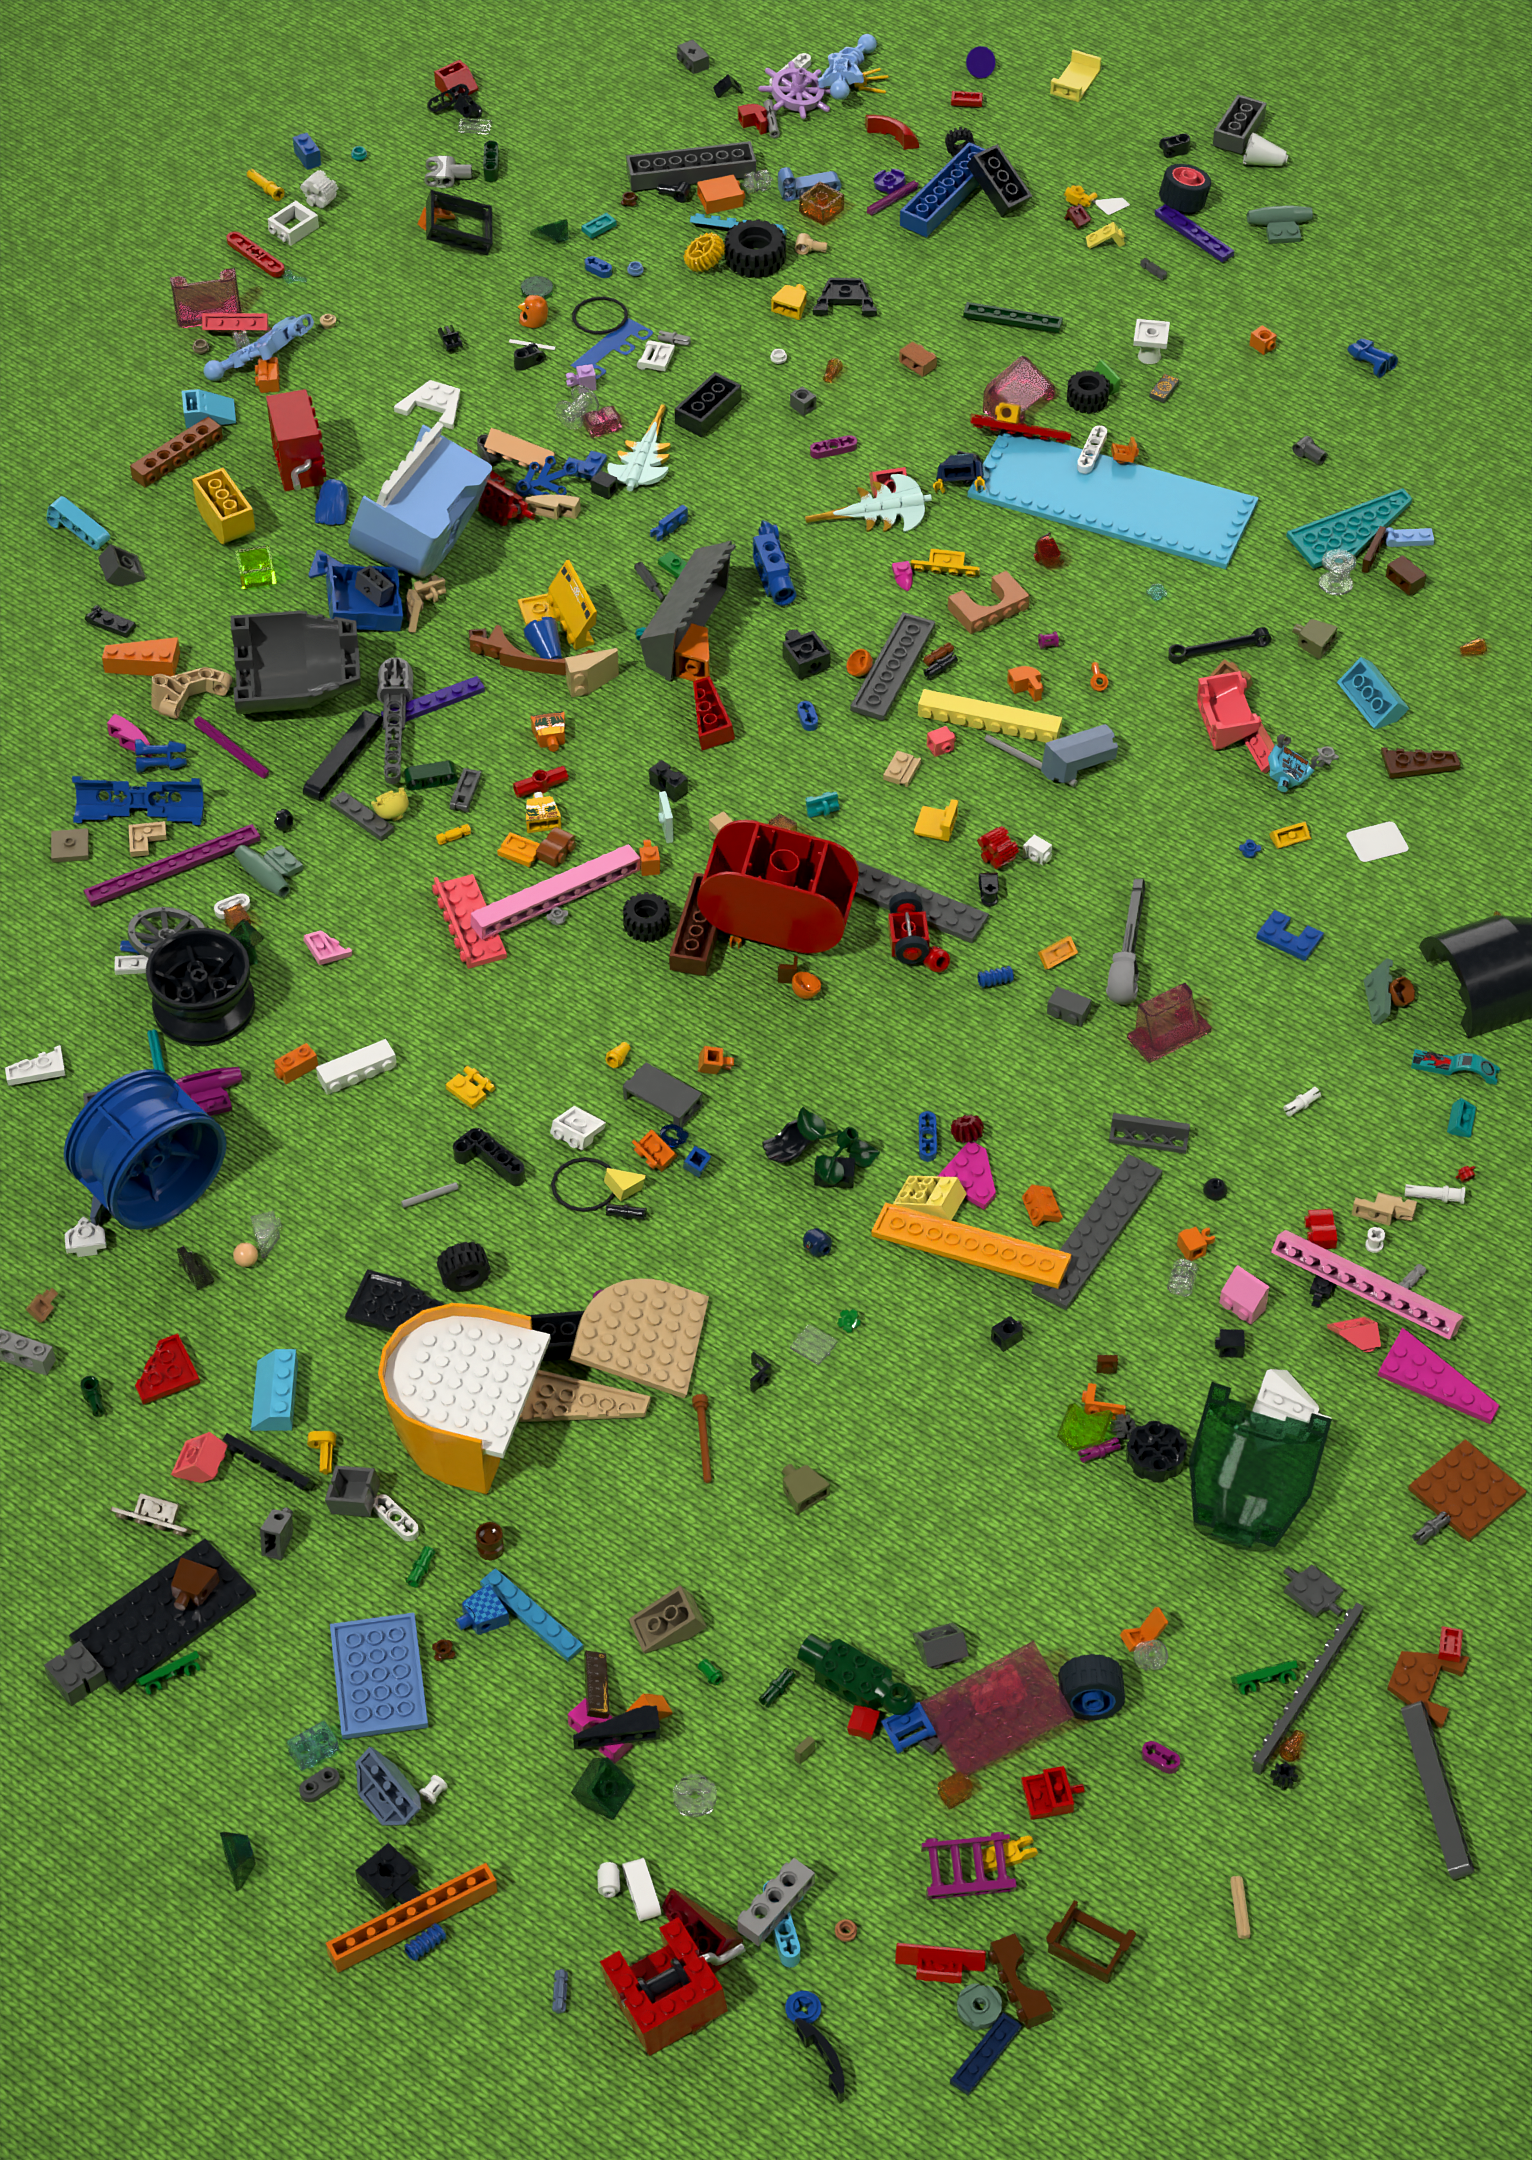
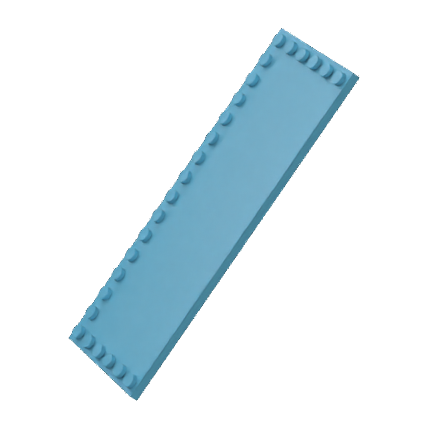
M1006 429L1001 430L983 463L984 478L982 479L985 481L986 489L984 490L983 486H978V491H976L974 480L968 491L967 497L1223 569L1227 568L1258 504V497L1131 462L1118 463L1113 460V457L1099 454L1090 473H1080L1077 470V463L1083 449L1041 439L1036 436H1024L1022 432H1016V434L1007 433Z

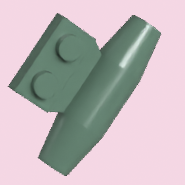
M1294 205L1268 206L1247 212L1248 224L1267 226L1266 233L1269 244L1300 242L1301 234L1297 224L1311 221L1313 217L1311 207Z
M245 845L239 846L234 853L249 875L265 889L280 898L285 897L290 891V886L283 876L290 877L303 871V864L282 845L266 851L264 856H261Z

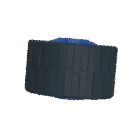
M1100 1654L1080 1655L1067 1661L1059 1669L1060 1703L1063 1711L1071 1717L1088 1721L1105 1719L1116 1714L1124 1706L1123 1671L1121 1665L1116 1660H1113V1658Z

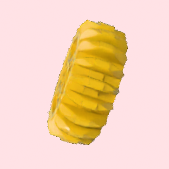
M712 232L700 235L684 251L685 264L693 272L708 271L709 268L718 264V261L725 254L724 241Z

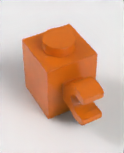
M650 839L643 840L644 846L639 848L641 875H659L660 857L658 846L652 847Z
M704 1046L699 1054L698 1072L717 1074L721 1068L731 1070V1066H734V1058L723 1057V1048Z
M1197 1227L1185 1229L1178 1233L1177 1246L1188 1262L1206 1256L1207 1245L1215 1242V1236L1207 1237L1210 1234V1228L1203 1229L1201 1234Z

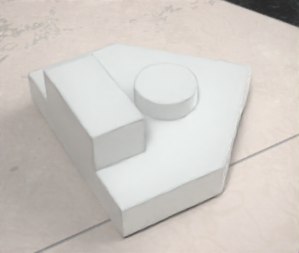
M82 1217L73 1229H69L65 1233L66 1253L77 1252V1257L97 1255V1249L106 1248L104 1228L99 1225L96 1226L87 1218Z

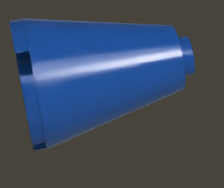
M541 617V621L533 620L524 628V636L539 657L544 659H562L556 620L552 617Z

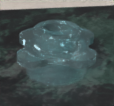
M1153 584L1146 591L1147 595H1150L1154 601L1167 596V591H1164V587L1161 584Z

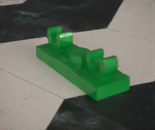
M197 1650L136 1679L138 1686L145 1684V1693L150 1695L149 1686L151 1684H155L158 1690L162 1688L160 1682L156 1680L162 1676L168 1679L176 1675V1670L183 1666L184 1674L189 1676L188 1667L190 1665H193L196 1671H199L200 1665L194 1661L199 1658Z
M1289 1660L1231 1677L1232 1684H1239L1238 1691L1241 1695L1245 1694L1244 1687L1246 1685L1250 1686L1251 1692L1256 1691V1685L1252 1682L1254 1680L1260 1679V1683L1273 1680V1675L1279 1674L1278 1680L1283 1684L1285 1683V1674H1289L1291 1681L1296 1680V1674L1291 1669L1298 1668L1297 1661Z

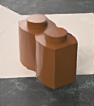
M558 827L553 828L547 838L538 846L536 850L537 859L553 867L562 864L565 861L566 855L572 852L576 846L575 835Z

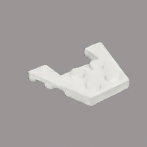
M430 380L396 404L394 412L408 416L414 406L417 405L444 413L439 422L444 425L443 427L453 430L460 399V389Z

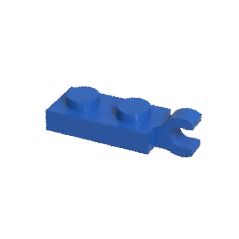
M681 505L660 520L659 526L650 530V537L657 535L656 540L659 542L663 537L686 523L688 520V508Z

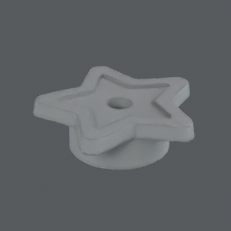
M1326 746L1317 749L1318 756H1320L1317 761L1324 760L1327 765H1330L1332 760L1339 758L1338 755L1334 754L1332 747Z

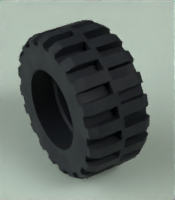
M756 219V221L747 220L746 222H739L738 225H734L727 232L725 237L726 264L733 272H737L738 275H744L747 278L773 275L785 263L786 237L779 227L777 228L775 224H770L769 221L765 220L760 221Z

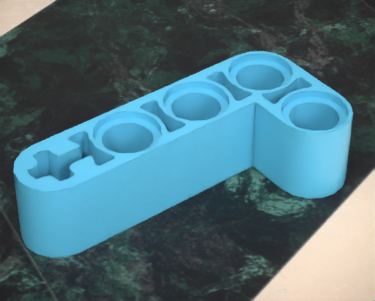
M60 496L48 507L46 519L53 528H58L63 524L95 550H98L110 540L109 533L67 498Z
M768 1882L764 1884L763 1892L766 1890L765 1888ZM792 1883L784 1884L787 1887L793 1886ZM778 1899L770 1900L773 1903L779 1902ZM789 1912L772 1931L781 1963L790 1968L797 1966L800 1961V1944ZM781 1932H788L789 1934H788V1935H781L780 1933H781ZM789 1946L791 1954H789V1952L787 1951V1947Z

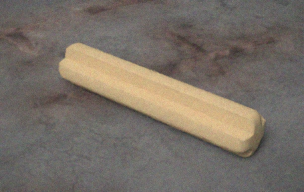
M1233 1876L1230 1883L1237 1933L1240 1939H1248L1251 1933L1243 1878L1241 1876Z

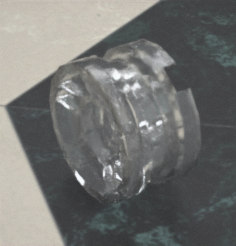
M246 329L241 330L239 333L237 331L232 332L236 351L250 345Z
M1158 1640L1143 1641L1135 1647L1134 1660L1136 1665L1145 1671L1159 1670L1167 1663L1168 1651L1166 1646Z

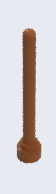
M697 1394L692 1397V1406L697 1411L703 1480L705 1483H710L712 1478L705 1414L709 1406L708 1396Z

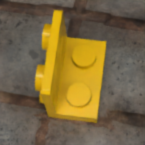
M951 799L950 805L946 806L945 810L922 806L914 834L949 841L958 816V800Z

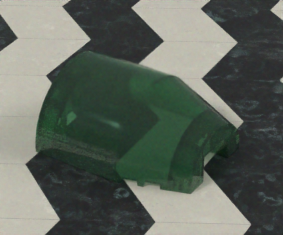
M1211 1382L1189 1459L1194 1528L1207 1538L1233 1548L1256 1552L1273 1550L1311 1497L1332 1419L1311 1413L1307 1422L1287 1416L1282 1421L1245 1409L1246 1403L1229 1399L1230 1387Z

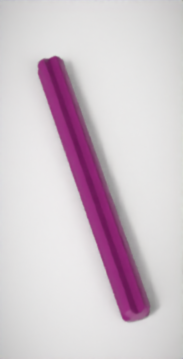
M198 716L194 719L195 726L262 779L269 776V770L204 718Z

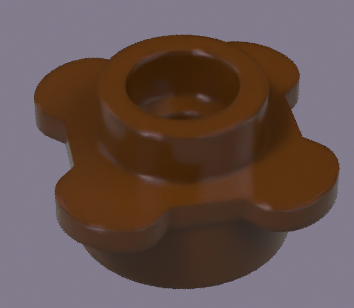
M625 192L622 195L623 200H621V204L635 206L638 196L633 192Z
M439 1640L432 1645L436 1661H442V1659L446 1658L453 1659L455 1657V1652L452 1651V1641Z

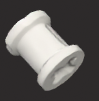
M1370 1228L1365 1246L1368 1251L1378 1253L1383 1248L1382 1241L1385 1238V1232L1381 1228Z
M433 1775L425 1789L422 1788L419 1791L420 1796L430 1804H434L438 1795L448 1788L446 1782L437 1775Z

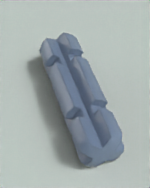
M563 1969L556 1970L554 1974L556 1982H554L553 2000L555 2001L552 2003V2011L557 2014L564 2013L566 2010V2003L564 2001H566L567 1983L565 1982L568 1980V1972Z

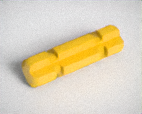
M464 824L461 828L456 827L446 831L445 834L440 833L436 835V840L439 845L447 843L446 841L450 842L461 838L462 835H469L471 828L468 824Z

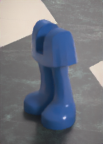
M1359 339L1347 349L1349 354L1358 361L1365 360L1373 364V373L1378 378L1385 374L1386 369L1393 370L1398 363L1396 355L1376 349L1374 342L1366 339Z
M135 739L136 756L167 754V757L159 758L136 757V773H142L146 768L153 766H169L170 769H176L187 765L186 758H173V752H185L186 745L175 741H169L168 745H146L141 739Z

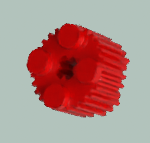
M1003 826L995 828L977 839L983 851L981 858L985 863H991L995 869H999L1015 860V854L1019 852L1018 845L1015 841L1011 842V839L1007 836L1009 832Z

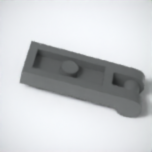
M463 769L450 801L451 810L460 809L462 812H469L470 804L482 777L481 771Z

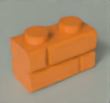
M271 357L268 360L259 358L258 365H255V374L258 375L255 376L256 386H259L261 393L269 391L279 392L278 358Z

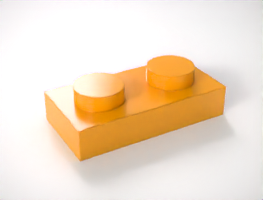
M1067 936L1039 951L1038 955L1044 968L1050 969L1077 954L1078 951L1072 937Z

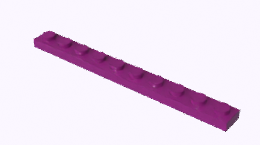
M250 824L84 889V895L91 907L233 852L241 845L248 846L261 841L260 835L254 825Z

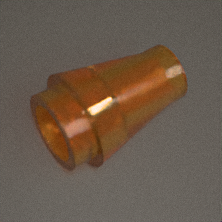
M832 358L828 361L823 376L825 382L831 383L842 371L843 363L839 359Z
M1478 637L1459 646L1462 656L1480 655L1483 652H1487L1484 638L1480 639Z
M1295 1730L1280 1746L1279 1754L1282 1759L1287 1762H1293L1299 1758L1305 1739L1303 1732Z

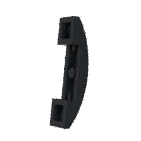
M800 2018L795 2019L794 2030L805 2048L814 2044L831 2071L829 2087L841 2104L844 2102L845 2084L843 2070L836 2052L828 2040L815 2027Z

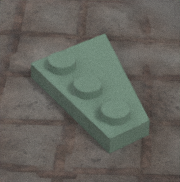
M1388 958L1363 979L1372 1023L1379 1025L1390 1015L1391 994L1388 992L1389 983L1392 982V976L1389 975V967L1393 966V960Z

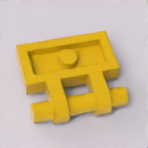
M466 1066L463 1072L467 1076L463 1077L461 1074H458L445 1085L446 1090L471 1109H474L486 1099V1093L484 1092L488 1090L492 1093L496 1087L490 1079L482 1077L478 1070ZM476 1081L479 1085L475 1086L472 1082Z

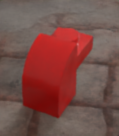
M758 104L738 106V121L743 128L755 126L760 135L766 134V127L768 126L766 109Z

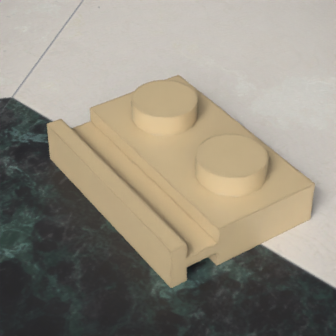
M897 750L883 774V780L899 785L904 784L905 787H908L921 764V758L917 759L913 755Z

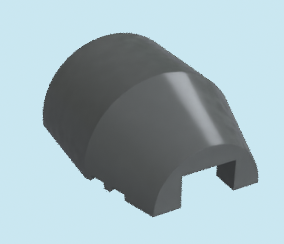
M307 611L231 616L237 687H234V702L237 714L310 709L361 685L356 621L338 617L334 619L325 618L323 614H318V616L307 614Z

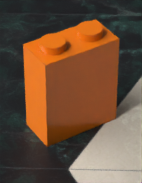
M734 174L697 182V195L706 214L743 207L745 193L740 189V183L738 180L736 181Z

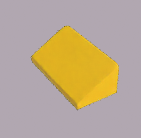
M1306 822L1269 833L1277 849L1311 839Z

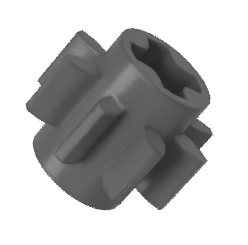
M1115 1415L1116 1420L1111 1421L1110 1425L1111 1432L1116 1435L1117 1439H1130V1433L1136 1428L1134 1420L1130 1418V1415Z

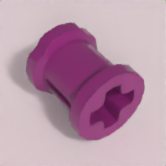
M1056 631L1052 634H1038L1040 649L1049 646H1059V638Z

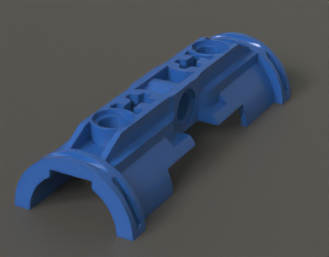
M72 776V783L75 784L76 789L74 823H82L83 819L107 820L108 816H130V808H147L148 817H167V821H192V825H201L204 792L201 778H191V782H147V787H129V781L83 780L82 776ZM106 791L109 794V799L102 800L99 797V793ZM112 791H114V795H119L121 792H123V794L127 795V797H125L124 800H121V797H115L113 801ZM159 792L160 796H166V792H169V802L166 801L167 798H161L160 801H157L154 795ZM178 792L181 795V801H174L171 797L172 793Z

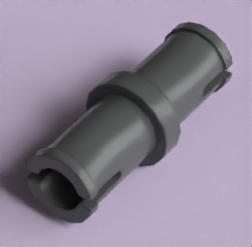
M1442 1511L1434 1519L1426 1521L1424 1526L1412 1535L1414 1541L1418 1538L1420 1539L1416 1544L1422 1545L1431 1536H1436L1442 1527L1450 1523L1449 1515L1443 1519L1447 1513Z

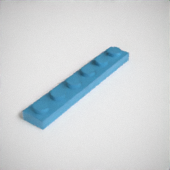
M496 1568L480 1581L482 1587L489 1583L501 1603L566 1661L569 1662L584 1649L583 1644Z

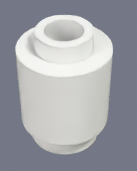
M602 1863L597 1871L598 1893L604 1897L611 1898L620 1892V1872L615 1863Z

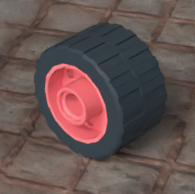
M1189 164L1171 165L1165 171L1159 190V197L1165 205L1177 211L1197 212L1205 206L1212 183L1211 178L1196 166Z

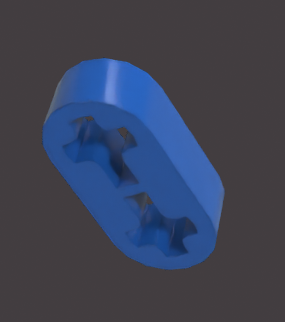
M594 256L585 259V269L601 278H609L612 275L611 264Z
M809 701L800 702L797 706V714L803 729L806 731L816 730L818 727V717L813 704Z

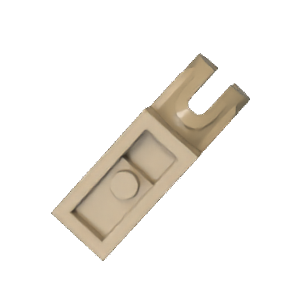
M1378 1192L1375 1203L1366 1199L1355 1198L1352 1215L1390 1226L1392 1217L1412 1221L1417 1201L1407 1199L1403 1202L1400 1196L1395 1197Z

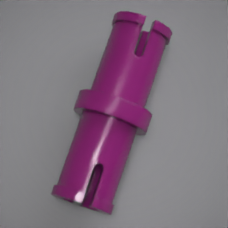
M1114 1437L1102 1443L1096 1442L1094 1446L1079 1450V1456L1087 1454V1456L1080 1458L1081 1462L1085 1463L1097 1457L1103 1458L1105 1454L1120 1450V1444L1112 1446V1444L1119 1442V1440Z

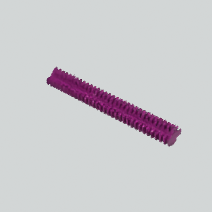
M913 180L868 206L867 214L872 216L900 198L918 189V182Z

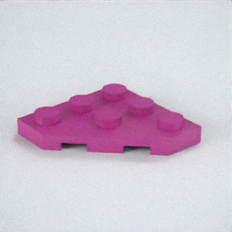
M973 1141L968 1142L937 1176L958 1177L967 1193L964 1198L984 1210L996 1197L987 1151Z

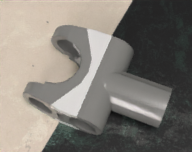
M434 156L426 160V168L432 172L425 175L424 181L430 187L448 188L454 185V179H472V165H456L455 159L451 156ZM435 162L437 165L430 166L429 163ZM428 178H434L435 181H428Z

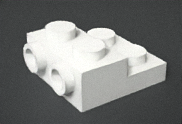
M573 1106L553 1120L550 1133L555 1139L566 1141L570 1147L583 1150L593 1142L594 1136L605 1128L606 1122Z

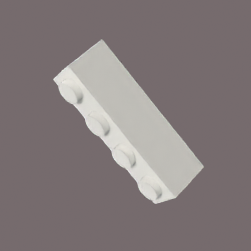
M384 1039L317 1066V1078L328 1095L397 1067L396 1055L387 1040Z

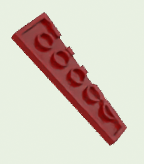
M972 413L970 415V423L973 424V427L977 428L989 426L990 430L1000 431V429H1006V432L1011 434L1023 432V435L1033 437V434L1040 435L1039 438L1049 440L1052 437L1056 438V441L1063 443L1071 439V432L1035 425L1030 427L1020 422L1013 424L1001 420L996 421L994 418Z

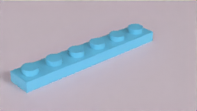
M698 213L690 218L691 223L732 228L739 223L736 222L735 218H727L726 221L720 220V216L711 215V218H705V214ZM775 224L786 236L787 229L783 228V225Z

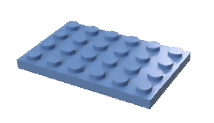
M407 1613L330 1624L342 1739L428 1728L415 1614Z

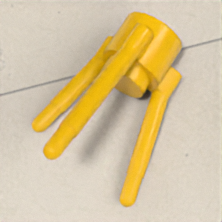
M881 68L863 72L864 82L854 83V86L859 88V91L866 90L885 94V90L864 86L867 85V81L886 79L889 76L866 77V75L881 71Z

